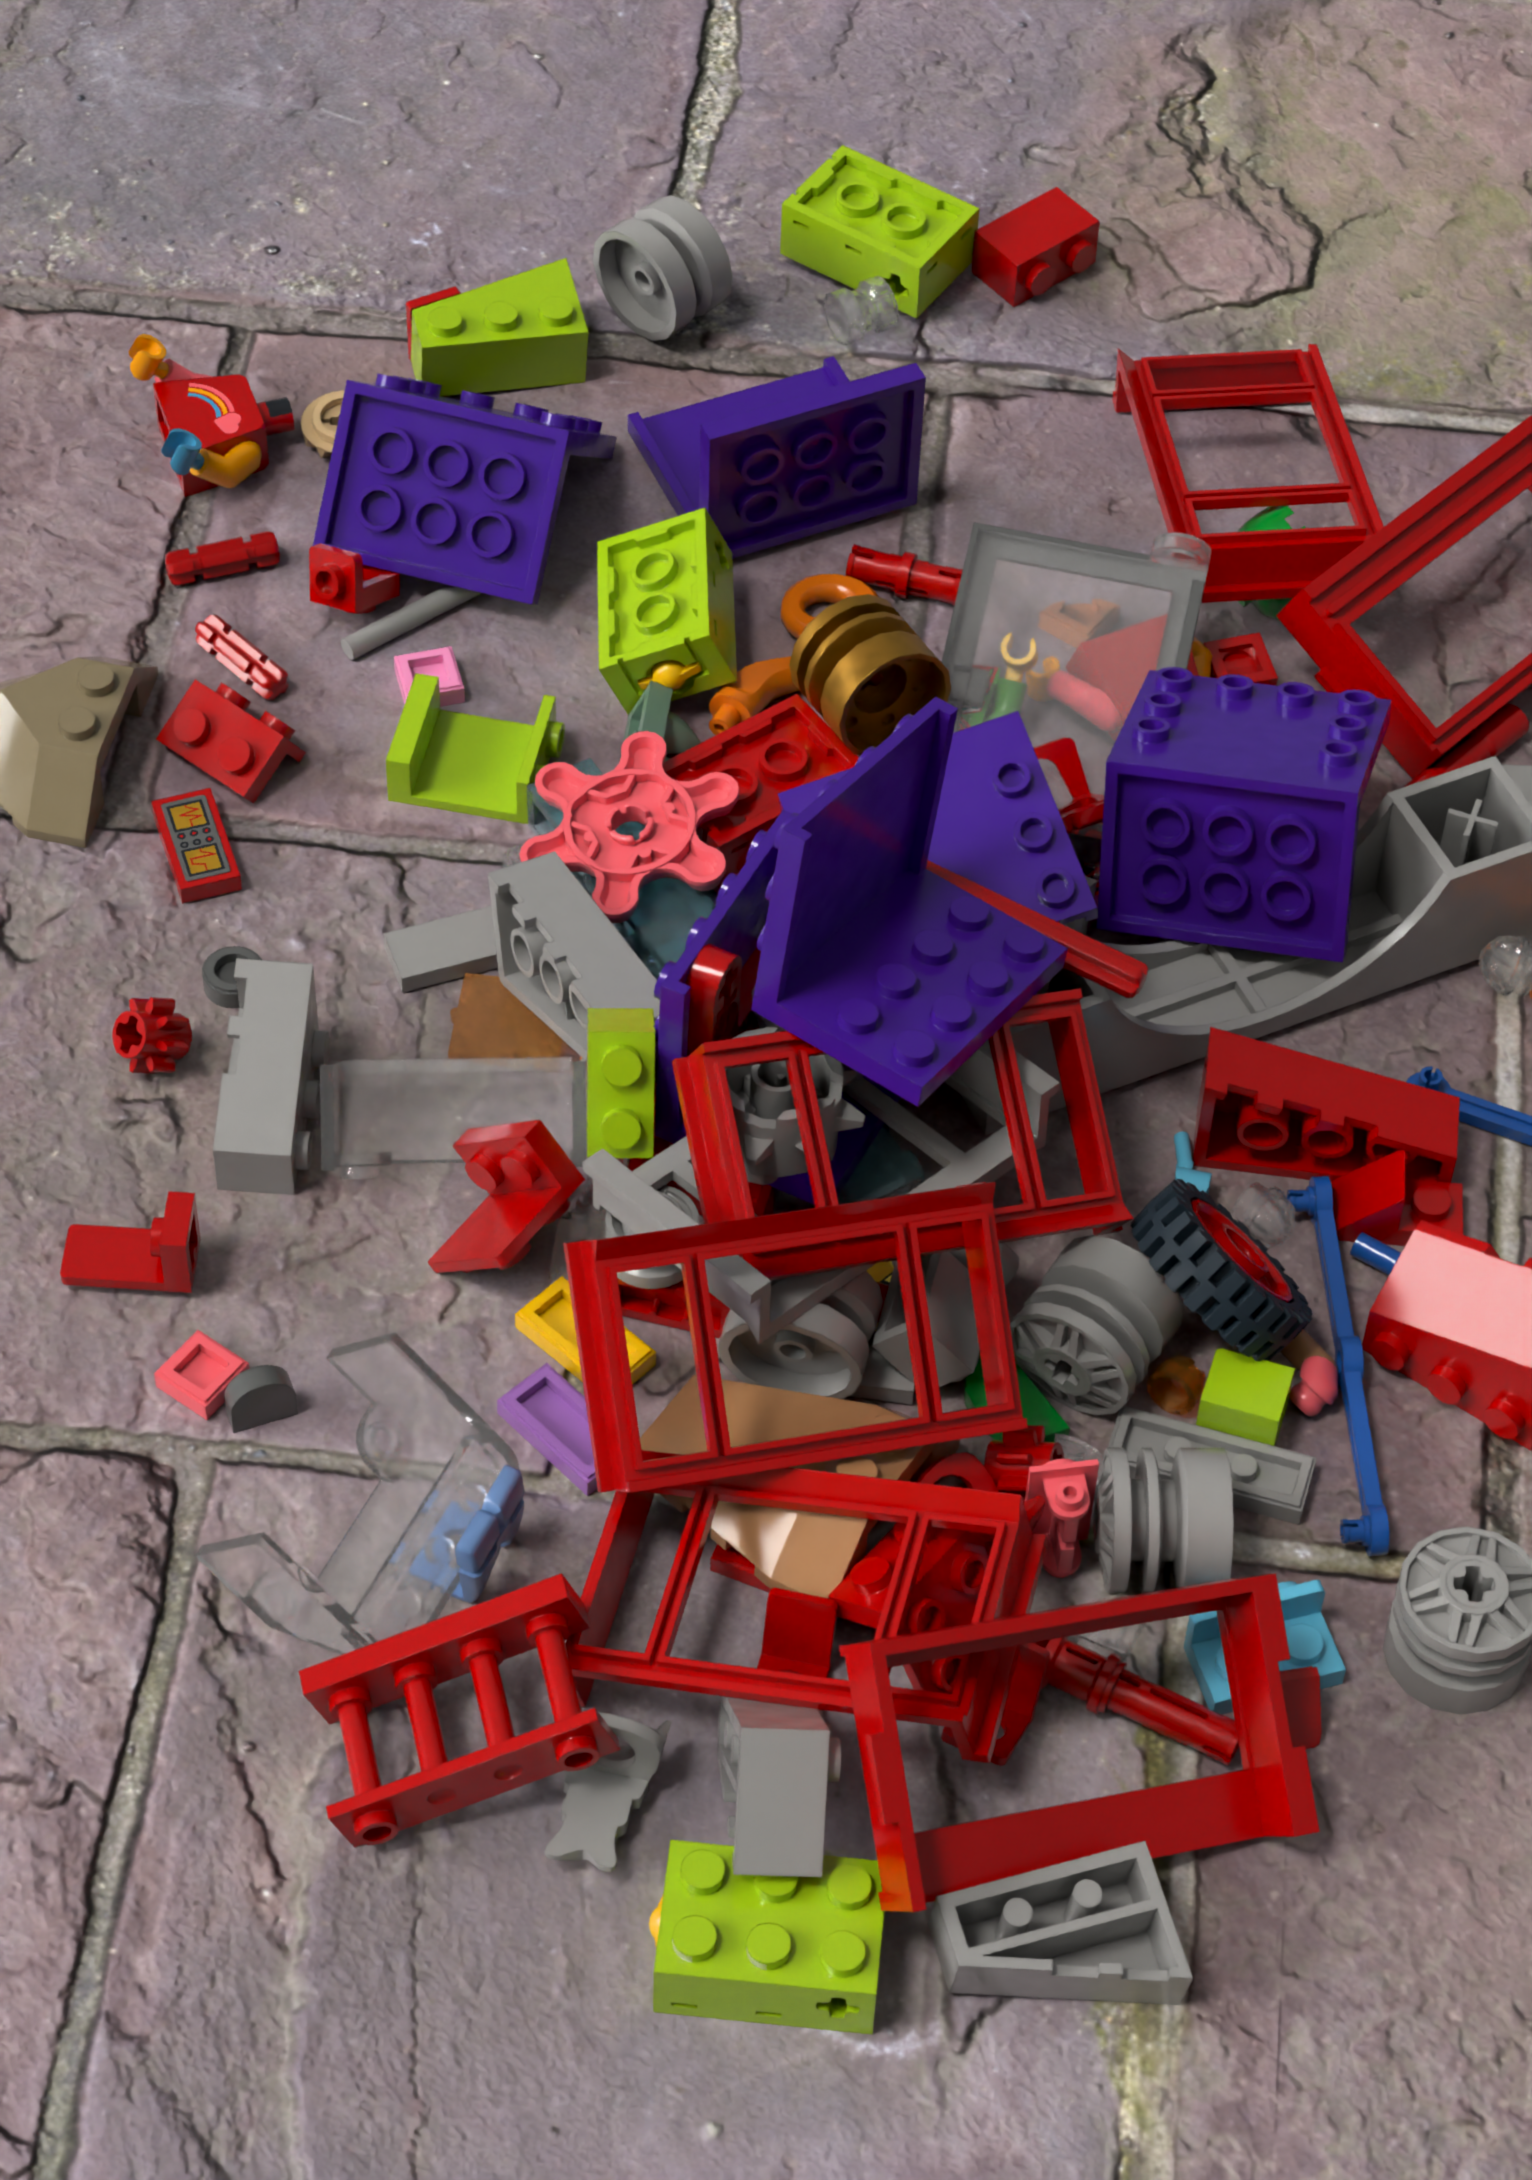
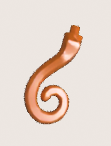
M840 574L808 576L796 582L786 591L781 602V622L786 630L798 639L807 624L815 618L806 613L805 610L809 606L820 602L837 603L851 596L866 594L879 596L866 583L850 576ZM791 656L759 661L745 666L737 672V681L722 685L709 703L712 715L709 728L712 733L717 735L762 712L776 698L799 691L792 682L789 667Z

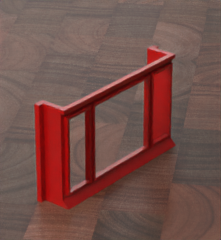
M1308 344V351L1303 352L1302 349L1141 357V360L1131 359L1118 348L1116 385L1112 397L1115 412H1132L1172 544L1171 567L1204 574L1208 571L1202 603L1294 598L1306 585L1384 527L1317 344ZM1311 403L1340 482L1188 491L1163 410ZM1347 502L1355 526L1202 534L1195 510Z
M1081 988L1033 995L1020 1010L988 1039L1023 1204L994 1208L998 1243L1093 1229V1234L1096 1236L1116 1233L1123 1230L1122 1225L1134 1219L1122 1199L1080 1000L1083 998ZM1044 1022L1049 1024L1085 1192L1082 1195L1047 1200L1010 1031V1027ZM788 1031L705 1042L688 1057L675 1058L672 1061L704 1224L755 1217L725 1069L785 1060L815 1208L839 1204L809 1057L825 1055L826 1053ZM962 1222L917 1228L921 1256L965 1249ZM893 1232L739 1255L769 1280L897 1260Z
M980 1182L934 1191L604 1239L563 1243L598 1492L616 1490L632 1493L1028 1428L1027 1418H1023L993 1208L996 1182ZM962 1222L987 1406L943 1413L917 1228ZM893 1232L919 1417L731 1447L705 1260ZM681 1263L707 1451L643 1461L617 1273Z
M642 1450L643 1461L681 1455ZM791 1467L632 1493L616 1491L580 1598L585 1604L590 1628L570 1635L566 1641L567 1653L580 1706L586 1707L594 1680L598 1679L854 1714L848 1680L670 1657L718 1501L905 1523L906 1528L874 1640L901 1635L931 1527L995 1534L971 1623L1030 1613L1048 1546L1047 1536L1032 1533L1020 1494ZM654 1493L694 1498L645 1653L605 1648ZM1021 1645L962 1655L952 1694L891 1686L896 1720L951 1727L962 1760L990 1763ZM892 1667L888 1668L889 1676H890V1672H891Z

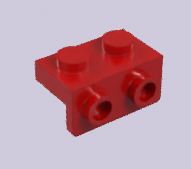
M196 679L156 737L157 741L253 804L286 754L299 763L306 754L305 751L289 741L295 732L290 726L267 711L258 720L245 712L251 702L221 682L214 692Z

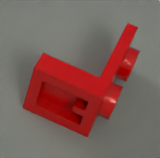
M168 1191L164 1217H154L151 1229L71 1225L68 1228L60 1270L62 1283L73 1286L192 1293L201 1241L195 1193Z

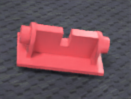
M1056 1459L1044 1465L1029 1467L1025 1501L1037 1495H1042L1046 1499L1043 1514L1032 1533L1047 1536L1048 1546L1042 1566L1054 1577H1067L1076 1572L1080 1567L1082 1554L1078 1540L1088 1539L1099 1469L1098 1459L1084 1461Z

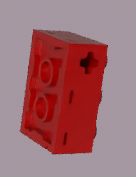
M798 694L663 762L665 773L670 778L678 781H692L708 773L721 772L732 776L738 783L740 794L733 810L725 816L704 823L696 830L699 839L708 846L717 848L723 853L726 860V872L719 885L713 889L717 894L725 878L730 873L738 875L745 865L747 853L755 835L760 830L768 832L781 813L778 793L853 768L859 759Z

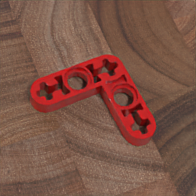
M710 943L705 945L698 953L686 980V985L691 986L687 1057L702 1043L732 1039L745 1031L760 1029L751 1010L752 990L756 984L761 951L757 947L743 967L740 956Z

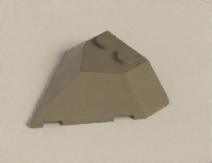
M102 656L77 657L42 672L0 682V806L12 816L13 825L28 838L82 848L87 847L104 806L100 770L124 714L141 717L159 675L157 666Z

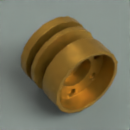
M870 594L847 597L826 607L807 624L794 644L789 663L793 684L807 698L809 703L823 717L824 721L847 748L858 756H861L870 746L875 748L893 733L897 724L907 714L914 716L933 698L938 697L948 702L951 691L949 670L886 599Z

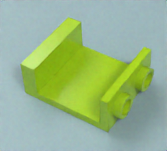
M415 673L386 757L388 801L529 824L536 801L545 802L536 790L535 777L539 770L548 764L550 757H560L563 748L565 723L556 721V696H543L535 724L530 725L440 710L439 677Z

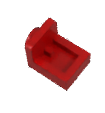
M321 543L310 547L311 602L337 608L348 613L364 614L376 610V605L400 596V573L363 565L362 556L355 552Z

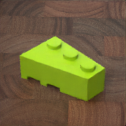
M563 258L413 309L411 363L415 378L442 385L440 396L461 395L462 390L481 393L584 383L586 378L589 332L567 259Z

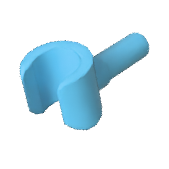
M1183 1131L1174 1135L1177 1160L1175 1180L1182 1179L1185 1183L1189 1182L1195 1185L1200 1192L1203 1190L1208 1194L1212 1173L1193 1169L1194 1162L1192 1160L1190 1136L1187 1132Z

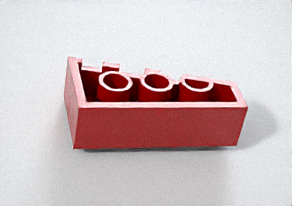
M1210 1027L1197 1105L1192 1157L1193 1166L1310 1180L1311 1177L1329 1176L1332 1183V1180L1391 1153L1405 1150V1179L1451 1183L1457 1160L1460 1097Z

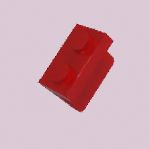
M896 1522L894 1527L851 1569L850 1573L828 1595L829 1599H833L838 1603L837 1617L877 1629L906 1528L905 1523ZM931 1527L901 1635L971 1623L989 1559L987 1550L978 1532ZM962 1655L903 1665L913 1689L952 1694Z

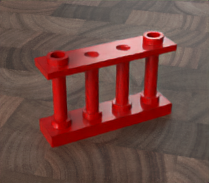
M562 1573L299 1671L305 1698L329 1725L340 1722L355 1796L326 1806L330 1822L354 1848L363 1844L377 1845L393 1839L401 1830L562 1771H579L589 1768L600 1757L621 1750L618 1737L594 1707L584 1712L581 1710L565 1641L570 1635L589 1629L590 1625L585 1604ZM537 1648L554 1723L515 1737L499 1665L505 1659ZM471 1672L488 1747L448 1761L433 1690L438 1684ZM405 1697L421 1772L382 1786L367 1714L373 1708Z

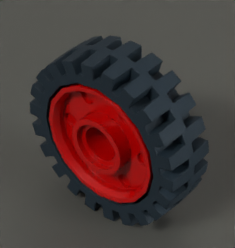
M1174 1179L1131 1222L1130 1226L1133 1228L1131 1232L1133 1237L1139 1241L1138 1247L1143 1254L1150 1258L1148 1262L1153 1269L1166 1278L1164 1281L1174 1293H1179L1185 1299L1183 1303L1193 1313L1196 1311L1202 1316V1321L1213 1332L1217 1329L1224 1341L1232 1347L1236 1345L1239 1351L1247 1357L1252 1356L1258 1362L1262 1360L1270 1361L1312 1320L1311 1316L1313 1314L1307 1306L1308 1302L1305 1296L1298 1291L1299 1287L1295 1281L1284 1273L1285 1268L1280 1262L1270 1257L1267 1253L1268 1249L1259 1239L1255 1240L1249 1234V1229L1241 1221L1236 1222L1221 1204L1216 1205L1210 1195L1203 1190L1200 1192L1195 1185L1189 1182L1185 1183L1182 1179Z

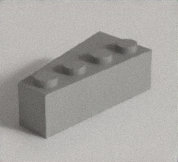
M555 851L488 873L500 983L584 1060L587 1061L588 1008H653L654 1023L656 1022L660 1006V1000L654 997L656 978ZM655 1041V1060H656L657 1055H658V1042Z

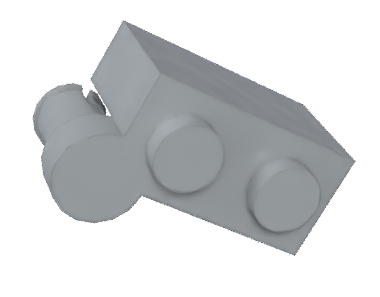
M999 1243L1004 1286H1006L1017 1272L1019 1257L1005 1243ZM965 1249L921 1256L939 1387L950 1382H959L965 1379L971 1373H974V1369L979 1361L980 1349ZM896 1260L872 1347L907 1379L914 1383Z

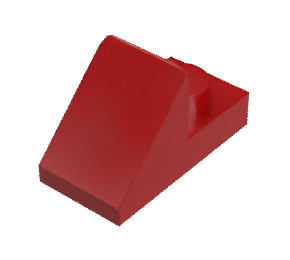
M1398 1150L1332 1180L1333 1213L1338 1241L1355 1242L1360 1233L1364 1232L1386 1245L1405 1246L1413 1230L1421 1221L1463 1235V1184L1405 1179V1150Z

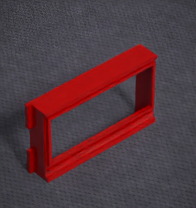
M1532 415L1306 585L1276 615L1321 669L1314 677L1326 692L1341 693L1346 690L1356 689L1368 691L1374 694L1376 698L1391 700L1390 721L1382 744L1412 779L1429 768L1469 736L1472 731L1532 685V653L1436 728L1351 627V624L1526 489H1529L1532 493Z
M1276 1573L1213 1581L839 1646L841 1657L845 1656L880 1873L882 1891L878 1892L881 1911L917 1912L927 1910L926 1903L935 1902L936 1896L1146 1841L1149 1853L1153 1859L1259 1837H1296L1320 1832L1305 1745L1292 1747L1278 1661L1290 1659ZM1217 1611L1243 1770L914 1832L888 1668Z

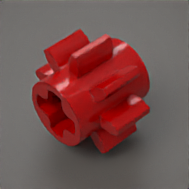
M150 997V999H130V1011L120 1014L113 1027L112 1038L116 1053H119L124 1058L131 1059L129 1071L132 1073L154 1074L155 1072H175L174 1060L183 1058L189 1052L191 1046L192 1030L189 1018L180 1013H173L175 1009V999Z
M1028 1425L1026 1429L1003 1432V1441L992 1440L989 1442L985 1453L984 1467L994 1479L999 1492L1020 1494L1023 1502H1025L1029 1467L1044 1465L1056 1459H1064V1452L1059 1442H1044V1426Z

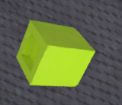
M1223 1348L1217 1349L1200 1399L1196 1425L1275 1446L1288 1406L1295 1368L1267 1360L1258 1362L1252 1356L1247 1357L1244 1354Z

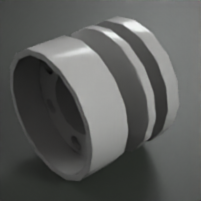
M1096 1235L1074 1238L1062 1250L1042 1279V1286L1028 1297L1024 1303V1308L1010 1322L1015 1364L1019 1365L1033 1384L1050 1398L1073 1410L1093 1415L1116 1413L1127 1404L1135 1392V1386L1143 1381L1147 1375L1149 1364L1161 1355L1181 1326L1184 1307L1179 1293H1174L1164 1282L1166 1278L1153 1269L1148 1262L1150 1259L1141 1252L1117 1240Z
M1107 1447L1103 1455L1101 1475L1098 1485H1096L1093 1503L1094 1547L1102 1567L1106 1592L1125 1593L1128 1587L1131 1562H1135L1138 1587L1141 1593H1149L1155 1590L1161 1562H1171L1173 1578L1177 1588L1230 1579L1233 1556V1491L1231 1469L1225 1449L1179 1448L1173 1460L1170 1479H1160L1158 1462L1153 1449L1141 1448L1137 1457L1135 1479H1130L1128 1456L1125 1448Z
M1468 1526L1439 1530L1414 1546L1402 1563L1383 1643V1651L1389 1672L1409 1696L1431 1709L1460 1715L1488 1711L1511 1698L1525 1677L1532 1655V1559L1521 1546L1497 1532Z

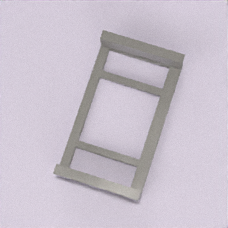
M988 1040L945 1081L950 1087L1004 1125L1003 1128L966 1153L865 1078L842 1087V1091L944 1167L907 1194L954 1188L960 1185L980 1182H994L1015 1167ZM1015 1050L1037 1152L1046 1143L1050 1098L1059 1092L1060 1082ZM687 1136L633 1171L603 1148L583 1161V1172L593 1179V1207L599 1212L606 1209L634 1233L639 1234L700 1225L657 1191L674 1180L699 1200ZM739 1255L705 1260L709 1292L746 1321L759 1345L875 1265L869 1264L783 1278L771 1287V1280ZM681 1263L675 1264L678 1268L682 1270Z

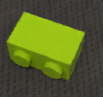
M588 1008L587 1158L602 1148L614 1158H653L655 1023L653 1008Z

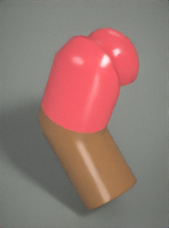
M1303 1329L1280 1352L1295 1366L1302 1378L1299 1384L1291 1388L1290 1400L1307 1416H1316L1321 1412L1322 1407L1326 1403L1332 1405L1337 1398L1339 1369L1334 1359Z

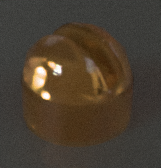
M1180 1355L1169 1357L1148 1378L1147 1389L1149 1395L1161 1409L1168 1413L1185 1415L1201 1399L1206 1376L1203 1370L1200 1371L1194 1366L1195 1360ZM1171 1379L1176 1380L1180 1385L1176 1387L1171 1382Z

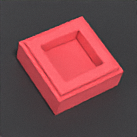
M197 1330L154 1373L157 1388L205 1420H208L225 1403V1389L231 1380L250 1367L247 1361Z

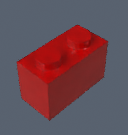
M1055 187L974 231L971 273L1011 306L1016 307L1034 296L1043 294L1050 287L1066 278L1085 271L1090 265L1095 263L1100 221L1062 190Z

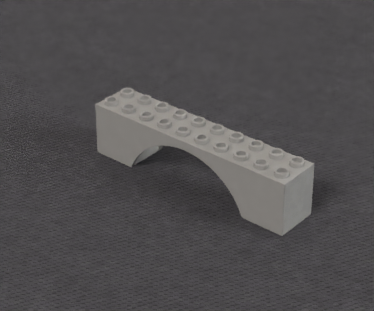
M1496 756L1388 792L1372 816L1357 833L1348 944L1343 963L1182 940L1146 945H1119L1101 942L1146 964L1148 967L1147 978L1137 995L1133 998H1125L1065 968H1062L1035 995L1081 988L1083 998L1080 1000L1098 1088L1100 1094L1206 1057L1210 1027L1256 1039L1531 941L1532 804ZM1048 1022L1010 1027L1014 1050L1060 1082L1059 1092L1050 1098L1049 1112L1066 1107ZM961 1095L984 1135L996 1132L1004 1127L1000 1122Z

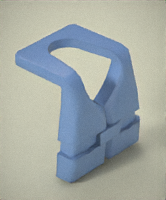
M507 1464L504 1465L487 1493L482 1508L476 1513L454 1504H447L442 1507L408 1563L406 1577L464 1602L472 1603L477 1600L488 1582L501 1547L511 1544L522 1521L524 1510L523 1495L525 1492L520 1470ZM460 1538L455 1549L456 1562L460 1566L458 1573L441 1564L434 1555L436 1547L445 1539Z

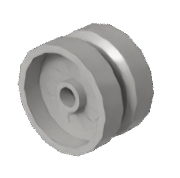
M670 195L657 198L638 210L632 219L622 220L603 232L594 243V268L597 281L607 302L627 326L638 335L656 341L669 338L686 327L694 317L703 316L723 303L731 293L733 275L729 256L719 234L699 210L688 201Z
M865 1271L760 1345L746 1321L730 1309L718 1343L721 1360L738 1379L747 1384L838 1399L854 1394L863 1379L870 1352L868 1342L876 1330L883 1304L880 1286ZM782 1279L771 1280V1287Z

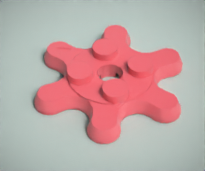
M636 732L624 740L621 746L619 764L614 770L603 775H586L577 770L573 765L565 762L547 764L539 770L535 777L536 790L549 805L563 812V819L554 831L534 836L527 840L521 847L519 853L520 861L523 862L555 851L571 872H584L596 878L592 899L611 923H622L632 917L639 902V891L649 882L661 878H674L698 891H709L719 885L726 872L725 857L717 848L702 842L697 836L696 830L704 823L725 816L733 810L740 794L738 783L732 776L721 772L708 773L692 781L672 779L663 769V762L667 755L664 739L654 732ZM631 821L646 826L639 833L640 838L638 840H635L632 835H621L615 830L620 825Z

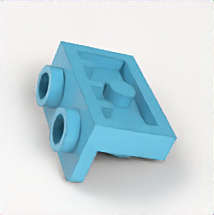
M1312 1580L1300 1584L1293 1581L1278 1583L1290 1659L1278 1661L1279 1671L1310 1666L1317 1667L1320 1675V1689L1343 1684L1346 1668L1321 1613L1325 1591L1320 1580ZM1217 1611L1189 1615L1183 1647L1207 1706L1210 1710L1221 1715L1233 1712Z

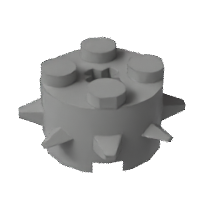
M766 1027L745 1031L734 1038L779 1032V1028ZM825 1054L809 1057L829 1159L832 1161L837 1149L838 1131L863 1127L866 1115L842 1099V1087L857 1076L855 1070H844L840 1061ZM785 1060L725 1069L748 1182L767 1185L776 1181L778 1177L808 1172Z

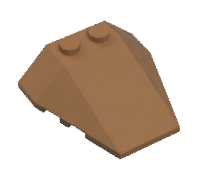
M693 1375L640 1437L641 1450L681 1455L707 1451L697 1375ZM721 1379L731 1447L913 1418L875 1404ZM960 1439L792 1466L791 1468L916 1482L918 1477L933 1462L948 1454H955L959 1449ZM660 1494L681 1513L691 1508L694 1499L691 1497ZM718 1501L711 1524L710 1538L724 1550L733 1546L755 1565L754 1575L770 1589L780 1588L828 1598V1595L850 1573L851 1569L865 1557L867 1535L878 1520Z

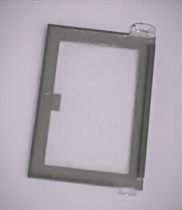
M974 522L941 661L949 670L951 691L947 703L958 708L953 733L1019 711L1033 747L1062 737L1073 739L1090 793L1104 795L1106 760L1149 670L1158 671L1166 667L1188 669L1212 554L1210 546L1192 535L1174 532L1164 533L1154 538L1151 553L1147 555ZM1038 759L1057 808L1059 809L1070 803L1073 799L1056 766L1047 759ZM1103 822L1068 834L1081 868L1093 870V879L1097 880V883H1099Z

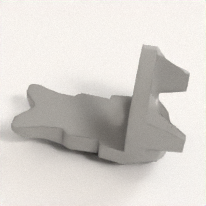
M599 1712L615 1735L628 1742L630 1746H620L621 1750L600 1757L589 1768L579 1771H565L564 1792L566 1796L561 1806V1820L563 1824L557 1834L546 1845L545 1856L548 1859L557 1861L588 1860L599 1870L612 1872L616 1869L615 1844L619 1837L627 1833L632 1809H639L649 1791V1781L657 1772L672 1721L665 1720L657 1729H654L629 1718Z

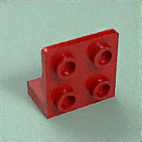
M541 1120L467 1129L452 1145L466 1163L465 1170L470 1179L477 1186L486 1190L489 1196L428 1260V1264L435 1273L456 1271L469 1273L474 1270L492 1268L508 1269L527 1255L531 1248L529 1241L542 1226L554 1222L568 1210L571 1205V1201L568 1198L585 1181V1178Z

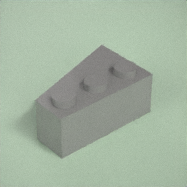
M236 958L234 979L237 981L239 1013L238 1016L229 1015L227 1036L228 1038H234L228 1073H222L213 1144L217 1190L295 1195L299 1169L309 1170L312 1159L313 1135L312 1131H305L307 1118L318 1119L320 1111L321 1082L320 1080H314L316 1068L326 1069L329 1056V1031L319 1030L313 964Z
M720 1696L717 1759L723 1802H736V1816H728L727 1818L728 1838H734L733 1874L822 1877L827 1782H838L840 1778V1738H832L831 1723H825L823 1710Z
M1146 1841L936 1896L928 1921V1928L949 1993L1180 2005L1193 1980Z

